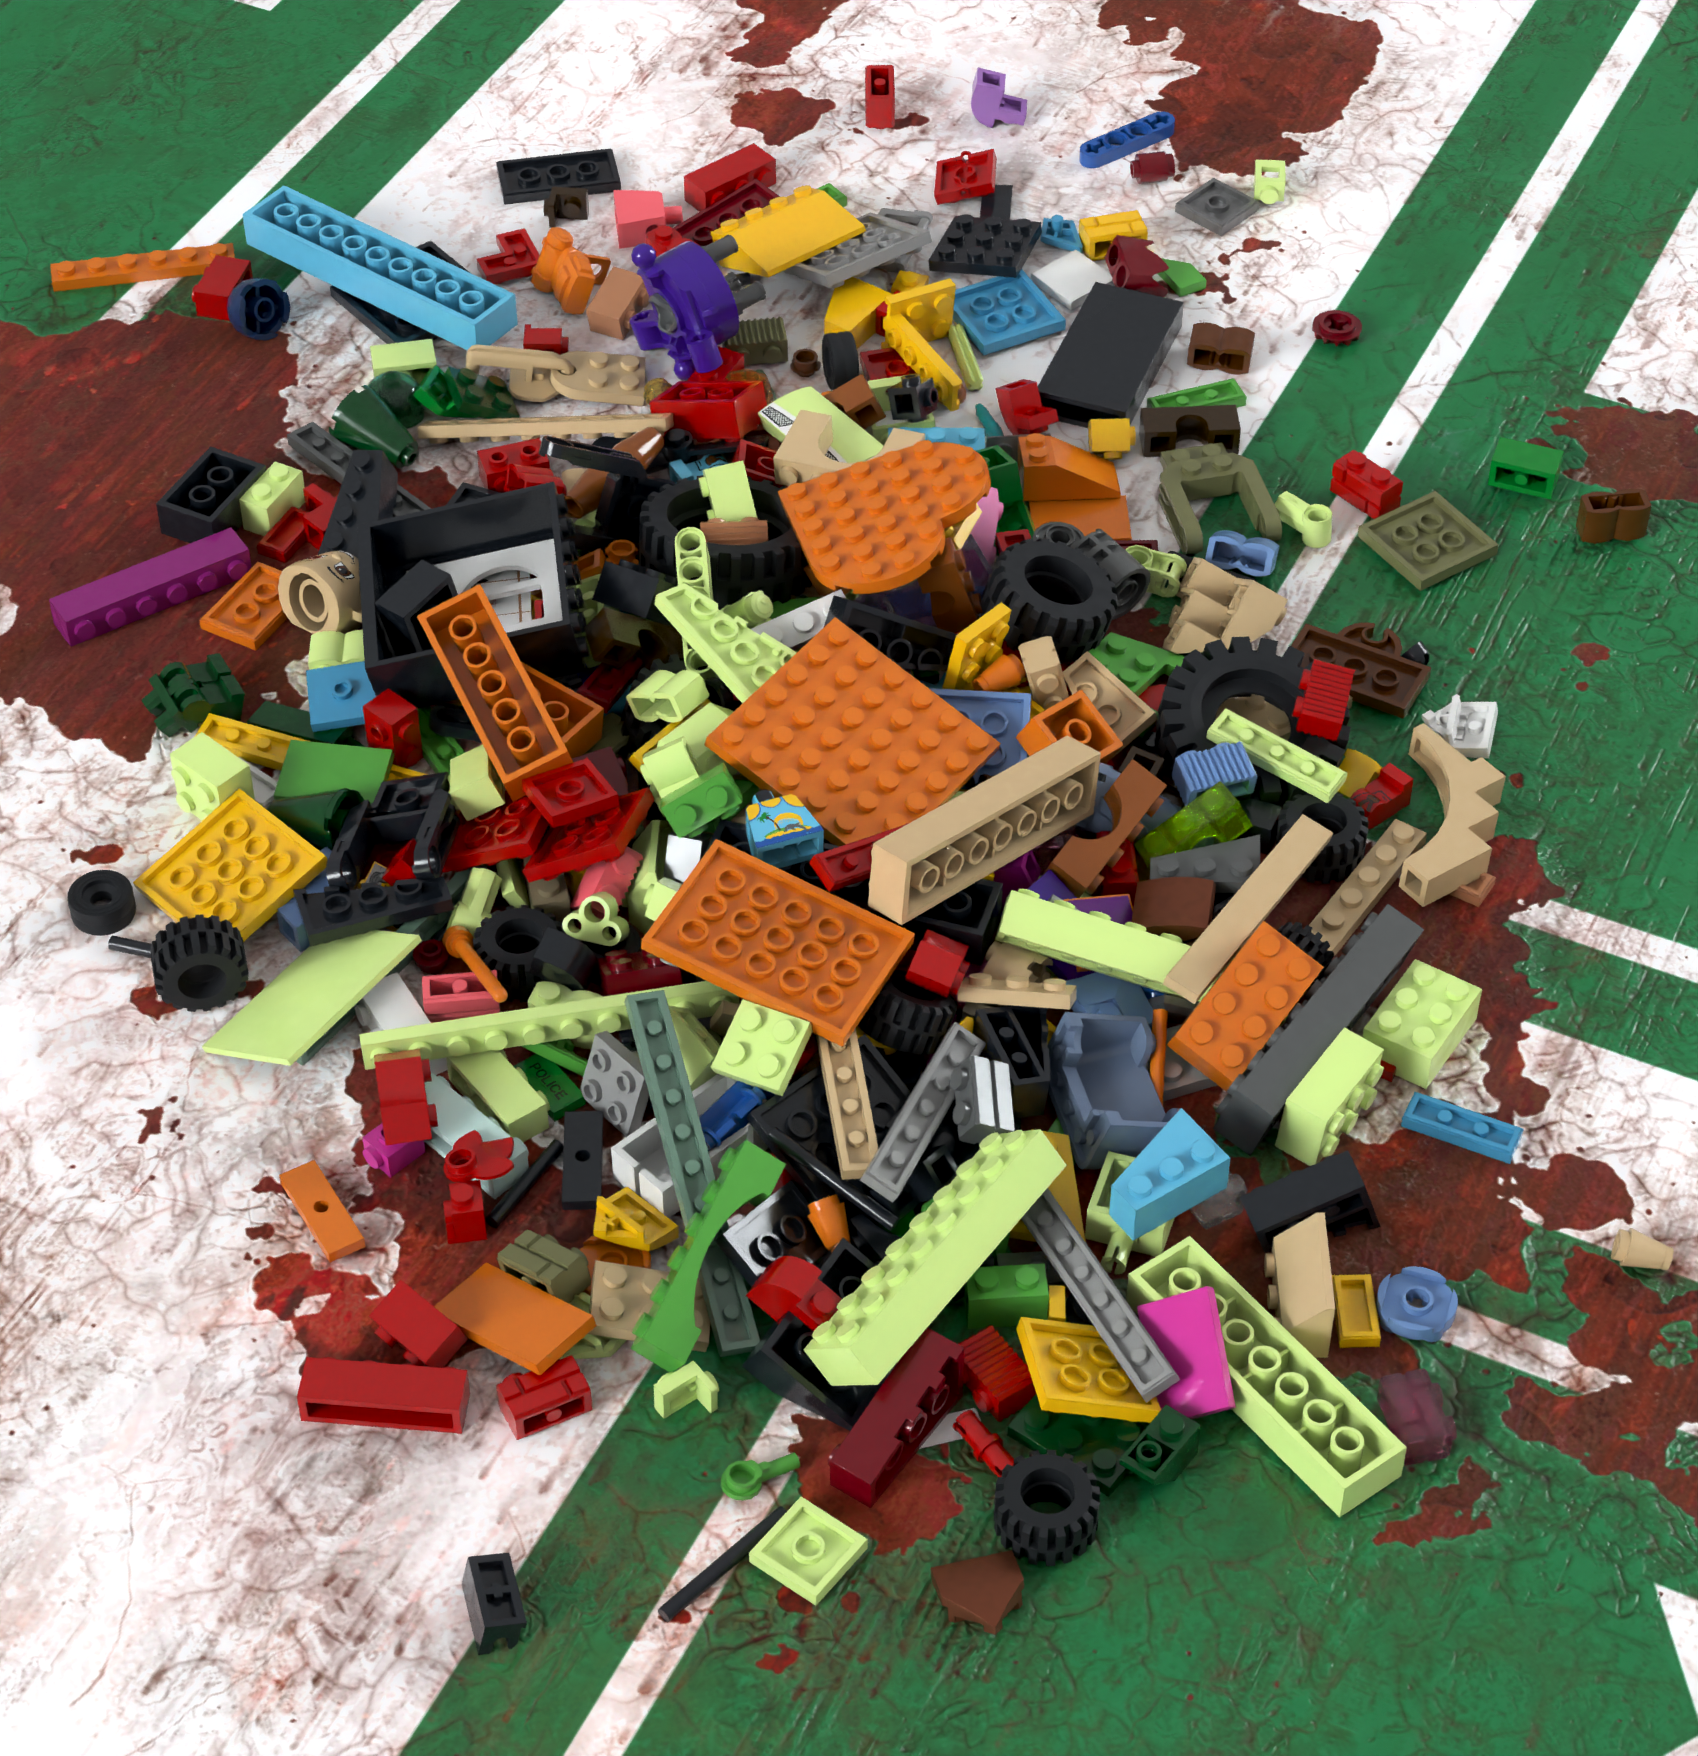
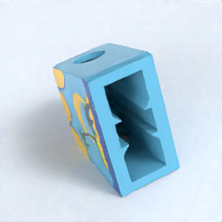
M761 790L753 796V804L745 809L746 834L753 857L774 867L782 868L811 860L814 855L824 852V830L796 795L789 794L774 798L770 790Z

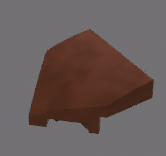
M1012 1550L930 1568L933 1586L942 1606L948 1608L950 1622L956 1623L970 1620L982 1624L984 1632L996 1635L1003 1628L1002 1620L1011 1610L1019 1609L1023 1605L1021 1591L1024 1589V1578Z

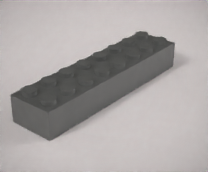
M1387 904L1379 915L1375 912L1369 915L1360 928L1364 933L1360 932L1358 935L1354 934L1342 950L1344 954L1339 958L1335 957L1323 973L1326 977H1323L1321 981L1318 979L1306 993L1304 997L1306 999L1303 1003H1297L1286 1018L1285 1025L1283 1027L1279 1026L1266 1043L1268 1046L1263 1051L1259 1050L1247 1066L1248 1070L1244 1075H1238L1229 1087L1228 1094L1215 1112L1221 1116L1213 1129L1249 1156L1282 1117L1286 1099L1343 1028L1351 1030L1399 971L1423 933L1424 929L1391 905Z

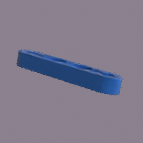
M1156 112L1091 139L1080 146L1079 162L1086 168H1099L1165 140L1174 134L1175 117L1167 112Z

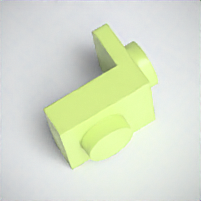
M691 1361L675 1372L666 1373L654 1384V1407L665 1419L698 1399L712 1413L718 1409L719 1385L709 1371L703 1372L694 1361Z

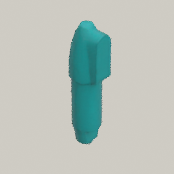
M981 403L976 404V416L984 426L985 436H1004L1001 427L987 408Z

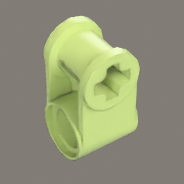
M1139 545L1126 548V551L1150 572V583L1146 592L1167 598L1173 597L1178 593L1180 588L1179 579L1185 575L1187 570V564L1183 558L1176 554L1164 553ZM1173 563L1171 570L1169 571V564ZM1167 579H1168V580H1169V585H1168L1167 588H1165V584H1166Z

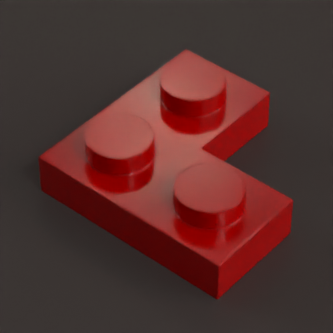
M523 228L496 235L497 246L501 253L477 259V269L482 278L492 284H501L505 281L532 276L531 271L536 266L540 255L527 231Z

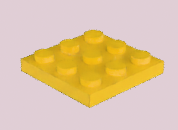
M1028 1317L1020 1318L1016 1330L1041 1410L1151 1423L1161 1411L1157 1397H1154L1147 1403L1145 1402L1094 1326Z

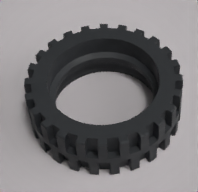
M704 475L697 476L696 480L691 481L686 478L677 480L674 486L666 484L660 487V493L652 492L648 496V501L643 502L639 525L638 561L640 566L677 578L675 536L683 528L696 527L700 529V522L708 521L706 511L712 509L709 496L703 498L698 478L704 477ZM747 476L757 518L759 520H767L768 541L750 545H723L706 542L710 555L713 601L718 603L719 610L726 605H732L741 600L742 597L750 592L763 591L764 595L768 596L772 603L779 601L783 604L791 600V595L799 597L805 592V587H811L812 582L803 569L809 563L778 495V491L787 488L783 485L779 488L773 486L772 481L764 479L762 482H759ZM693 547V548L688 549L687 551H692V550H695L696 548ZM693 577L690 580H696L699 577Z

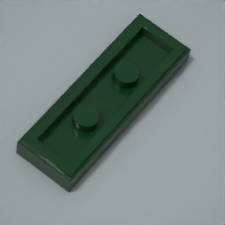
M265 701L247 720V724L319 743L343 745L354 732L353 726L313 732L310 724V712L270 701Z

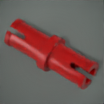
M967 1410L956 1418V1422L953 1423V1429L974 1450L973 1456L980 1463L985 1462L997 1477H1002L1004 1467L1007 1464L1011 1466L1014 1464V1458L1003 1447V1439L997 1433L992 1434L979 1420L973 1410Z

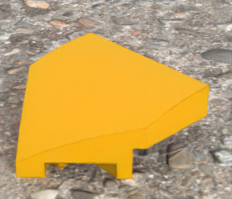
M625 1187L607 1199L603 1196H597L596 1218L594 1222L595 1237L649 1252L679 1238V1226L630 1188Z

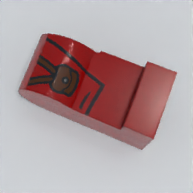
M1391 763L1380 769L1379 777L1366 785L1365 788L1358 789L1350 797L1356 802V807H1362L1365 811L1364 816L1368 818V829L1378 826L1410 804L1414 779Z

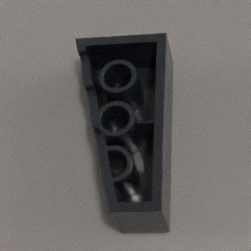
M833 596L824 627L836 617L903 669L947 671L957 634L846 598Z

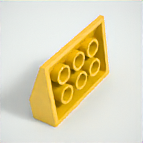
M805 185L794 189V194L790 196H782L770 200V205L764 208H754L746 211L745 216L738 220L724 221L720 224L721 228L711 232L713 242L729 234L734 237L738 244V252L720 260V266L769 278L866 232V229L858 219L824 190L814 189L810 185Z

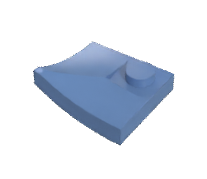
M1098 972L1066 980V985H1077L1076 1001L1071 1007L1073 1012L1146 1017L1152 1032L1153 1008L1140 985Z

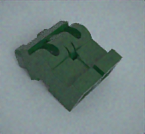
M217 653L207 655L206 662L185 665L181 662H173L162 669L160 676L154 674L149 679L154 689L141 700L148 711L158 717L154 720L158 729L171 738L182 727L192 733L199 727L198 723L203 722L209 713L236 721L241 720L245 693L234 675H231V670L221 654Z

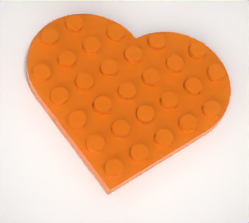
M922 440L915 443L914 446L897 451H889L883 454V456L865 462H856L850 467L824 473L818 478L803 483H794L785 489L779 490L778 495L812 572L818 581L835 591L839 587L853 589L854 594H872L898 588L926 573L931 568L930 562L937 554L942 555L946 540L944 529L966 519L977 510L976 503L982 497H987L989 494L991 479L985 459L973 448L955 443H932L929 440Z

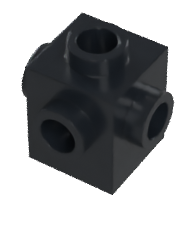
M920 374L905 375L901 377V382L887 389L893 420L908 419V422L911 423L926 420L928 414L938 409V391L934 387L933 377L920 378Z

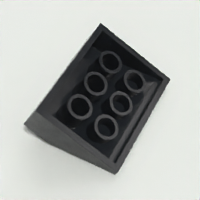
M844 1238L828 1250L816 1264V1267L823 1271L818 1279L842 1299L854 1293L862 1283V1276L869 1269L876 1266ZM788 1311L779 1320L774 1321L745 1360L742 1367L772 1392L851 1431L893 1368L878 1385L831 1386L803 1350L813 1339L812 1334L814 1331Z

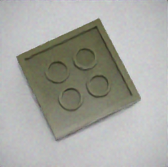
M1436 491L1364 523L1358 528V537L1420 591L1497 555L1499 545Z

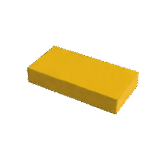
M1371 1274L1332 1275L1339 1347H1380L1381 1335Z

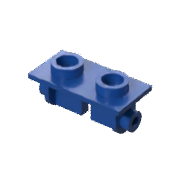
M737 1081L699 1116L708 1152L714 1147L722 1145L721 1142L749 1123L746 1119L748 1114L762 1105L763 1100L766 1098L761 1089L756 1086L752 1089L750 1085Z

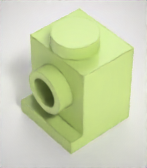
M1256 159L1253 183L1254 199L1262 200L1265 204L1284 201L1286 183L1285 161ZM1262 172H1278V178L1262 177Z

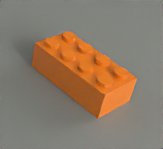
M1263 921L1171 1038L1167 1046L1227 1092L1239 1074L1244 1073L1256 1053L1263 1048L1324 967Z

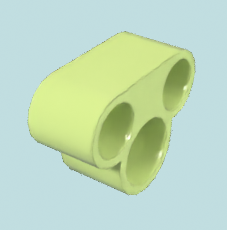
M597 892L587 897L581 903L580 908L568 914L562 923L563 930L567 935L578 940L605 946H614L620 943L630 932L628 922L624 918L617 916L618 904L616 899L607 892ZM592 901L599 902L604 907L605 916L603 919L597 918L592 913ZM574 919L580 921L581 930L576 927ZM608 927L615 929L616 937L610 934Z

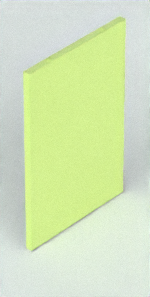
M373 930L329 943L309 946L202 1046L203 1050L206 1053L291 1066L422 941L420 936Z

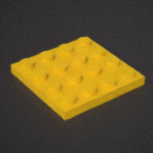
M239 788L139 876L133 884L142 895L176 923L180 922L179 918L186 916L188 919L195 918V915L201 914L205 918H209L211 915L218 916L220 921L228 920L232 923L233 928L237 927L244 942L278 912V908L288 903L294 897V889H303L326 868L328 859L322 852Z

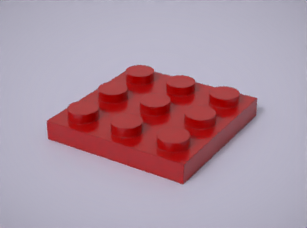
M649 787L619 796V806L606 810L601 814L591 815L565 826L556 828L551 826L522 870L528 882L540 879L550 881L563 872L573 869L575 872H580L594 863L600 861L610 863L622 857L626 846L636 835L637 828L642 820L647 817V812L655 800Z
M505 790V804L476 818L466 821L460 811L458 817L461 824L442 873L454 870L461 872L470 867L483 864L494 865L502 860L516 857L519 859L527 858L535 853L549 823L527 795L513 802L507 790Z

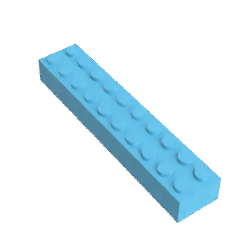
M282 186L243 213L246 242L248 245L467 351L473 345L490 346L518 325L516 296L514 293L287 186Z

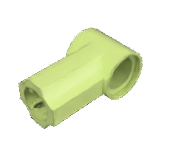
M1288 491L1278 496L1275 506L1281 521L1302 533V541L1306 546L1322 548L1331 542L1332 511L1329 507L1322 504L1310 505Z
M473 867L471 869L460 902L458 901L455 905L446 930L455 925L464 926L475 939L474 933L477 927H481V921L485 917L492 918L490 912L502 880L496 872L486 868Z

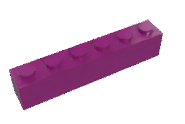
M232 527L50 598L49 603L54 625L70 647L240 580L252 568L249 549Z

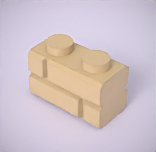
M1041 637L1018 646L1033 700L1047 710L1069 697L1052 637Z

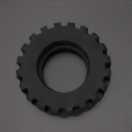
M1042 538L1037 541H1033V539L1023 540L1020 543L1017 542L1007 547L998 556L982 594L981 608L983 614H986L1002 602L1012 610L1008 622L1010 628L1004 637L1007 647L1015 651L1016 649L1019 650L1018 646L1022 643L1051 636L1060 664H1067L1072 660L1075 662L1087 651L1089 652L1092 648L1096 649L1102 639H1104L1118 606L1114 582L1110 581L1111 578L1106 569L1099 567L1097 560L1093 557L1085 556L1084 551L1077 547L1072 549L1066 546L1067 543L1060 541L1053 543L1049 539Z

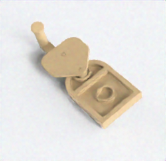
M473 345L466 354L465 368L472 370L476 374H479L480 365L510 368L509 392L514 398L519 400L545 402L562 394L568 398L581 401L633 406L644 405L646 357L588 351H571L559 355L550 351L489 345Z

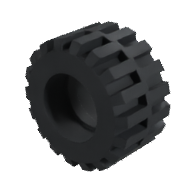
M1307 792L1304 796L1297 794L1293 796L1292 801H1287L1283 805V810H1280L1275 846L1302 814L1333 832L1329 843L1300 876V878H1306L1307 882L1321 881L1322 884H1330V880H1335L1336 882L1343 881L1345 875L1349 876L1364 858L1368 834V818L1364 816L1365 811L1362 807H1356V802L1351 798H1343V794L1336 793L1329 803Z
M521 905V908L508 906L505 911L496 910L491 913L492 918L485 917L481 921V927H477L474 933L473 946L490 970H497L498 981L508 993L506 1001L513 1002L514 999H520V1003L528 1002L537 982L547 981L529 973L533 957L547 927L564 934L565 932L561 921H556V916L551 912L544 914L543 908L536 907L535 909H530L529 905Z
M203 914L195 915V918L189 919L186 916L179 918L180 922H170L166 925V930H160L155 935L156 940L152 941L150 953L154 983L158 995L162 996V1000L165 1003H172L173 1007L179 1010L187 1008L189 1012H196L197 1009H203V1012L210 1011L212 1007L218 1006L220 1008L225 1006L228 1000L234 1001L239 996L238 992L245 989L249 973L243 937H241L238 928H233L232 923L228 920L220 921L218 916L213 915L205 918Z
M894 970L858 1026L874 1040L895 1050L920 1055L933 1054L952 1024L957 1011V1002L954 1001L950 994L947 998L905 981L907 972Z
M1038 1450L1031 1451L1028 1458L1020 1455L1014 1459L1013 1466L1007 1464L1002 1470V1477H998L994 1500V1529L996 1535L1001 1536L1000 1543L1005 1549L1012 1547L1014 1556L1019 1560L1025 1556L1028 1558V1563L1037 1565L1038 1561H1045L1046 1566H1055V1561L1061 1560L1066 1564L1072 1561L1073 1554L1080 1557L1086 1552L1087 1545H1092L1098 1529L1100 1488L1096 1487L1097 1479L1095 1475L1087 1473L1088 1466L1082 1461L1074 1463V1456L1067 1453L1063 1457L1057 1456L1055 1450H1047V1454L1040 1455ZM1037 1502H1052L1062 1506L1065 1510L1054 1514H1043L1032 1510L1028 1506Z

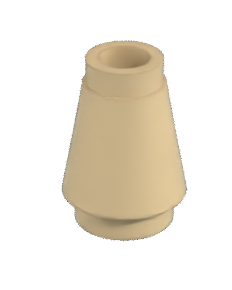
M1629 1228L1628 1231L1619 1229L1613 1242L1611 1259L1619 1261L1620 1266L1668 1270L1672 1262L1674 1249L1633 1228Z

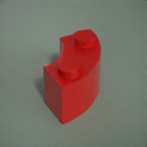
M927 929L910 964L905 981L947 998L950 993L957 995L970 966V962L964 960L969 946Z
M420 1049L374 1055L385 1146L432 1139L431 1128L438 1127L435 1104L427 1105L424 1082L432 1081L429 1059L421 1060Z

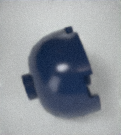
M250 278L242 281L232 290L228 297L227 313L236 331L248 338L263 341L278 336L275 332L280 330L283 323L288 322L291 307L288 294L281 290L276 281L264 278Z

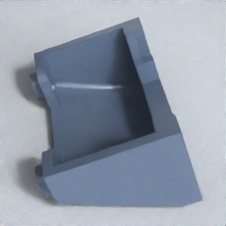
M1075 1012L1064 1013L1048 1043L1051 1080L1048 1093L1065 1135H1069L1074 1160L1080 1169L1097 1170L1103 1167L1108 1151L1136 1158L1181 1109L1172 1108L1165 1113L1146 1068V1063L1156 1048L1155 1035L1151 1032L1146 1017Z

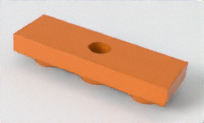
M315 1160L279 1175L282 1187L330 1263L366 1247L364 1237Z

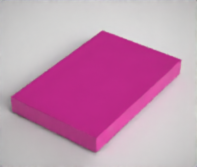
M1205 1286L1137 1306L1140 1322L1180 1378L1178 1382L1156 1396L1161 1410L1165 1405H1168L1188 1418L1195 1419L1236 1408L1214 1288Z

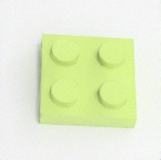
M742 999L711 1068L717 1074L783 1096L812 1034V1025L810 1022Z
M800 1497L749 1552V1562L816 1606L868 1549V1539L808 1500Z

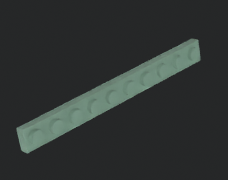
M664 990L627 995L624 1003L686 1228L691 1217L696 1212L700 1214L706 1202L702 1201L701 1197L709 1183L713 1179L716 1180L665 992ZM727 1221L712 1240L698 1275L719 1357L752 1352L760 1342L750 1302L746 1296L747 1291L743 1277L715 1242L718 1237L729 1229Z

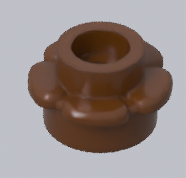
M800 349L793 354L790 368L801 377H810L820 370L821 362L818 361V355L815 351Z

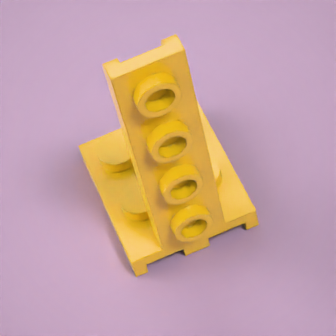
M949 278L885 297V303L888 306L887 316L883 317L885 341L881 342V348H894L904 359V362L916 374H920V378L933 377L934 387L938 391V400L942 401L952 412L959 409L960 401L957 397L958 390L961 389L962 380L927 343L948 337V331L953 321L956 290L955 283Z
M1001 602L956 635L942 689L975 691L972 681L1003 653L1001 647L1004 637L1010 628L1008 625L1012 611ZM1012 687V688H1009V689H1006V690L1001 691V692L1023 693V692H1022L1021 690H1019L1017 687ZM1032 699L1030 720L1045 711L1043 707Z

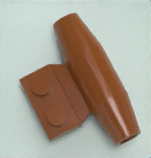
M646 427L617 443L612 449L629 452L641 462L646 470L664 447V439L655 428ZM588 468L565 496L568 514L580 519L598 508L606 476L609 472Z

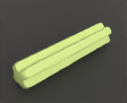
M961 324L956 326L950 325L947 336L966 387L970 391L980 390L983 387V377L965 329Z

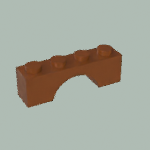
M1132 759L1103 797L1112 815L1111 833L1099 839H1082L1072 836L1050 863L1043 875L1050 869L1077 898H1080L1085 891L1092 895L1104 879L1099 874L1104 866L1107 865L1112 869L1124 854V851L1119 847L1125 839L1132 843L1145 827L1139 821L1145 814L1152 818L1165 800L1159 796L1167 785Z

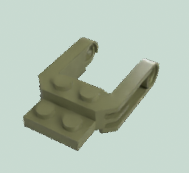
M1222 442L1161 452L1160 463L1164 471L1160 474L1161 484L1159 485L1160 494L1158 495V501L1182 554L1192 555L1203 551L1201 527L1189 501L1229 495L1234 492H1238L1255 530L1260 531L1262 538L1272 541L1281 540L1282 524L1280 515L1253 460L1233 452L1227 453Z

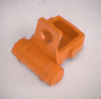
M552 227L549 229L547 236L543 238L540 256L536 266L531 271V283L542 292H553L564 312L583 314L594 284L602 285L605 281L611 264L610 258L588 255L572 247L573 237L568 231L563 228ZM591 264L601 266V270L596 275L593 273Z

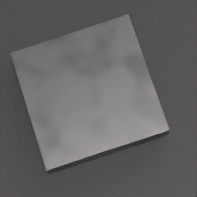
M1215 178L1194 190L1175 205L1176 213L1219 236L1224 235L1259 210L1258 200Z

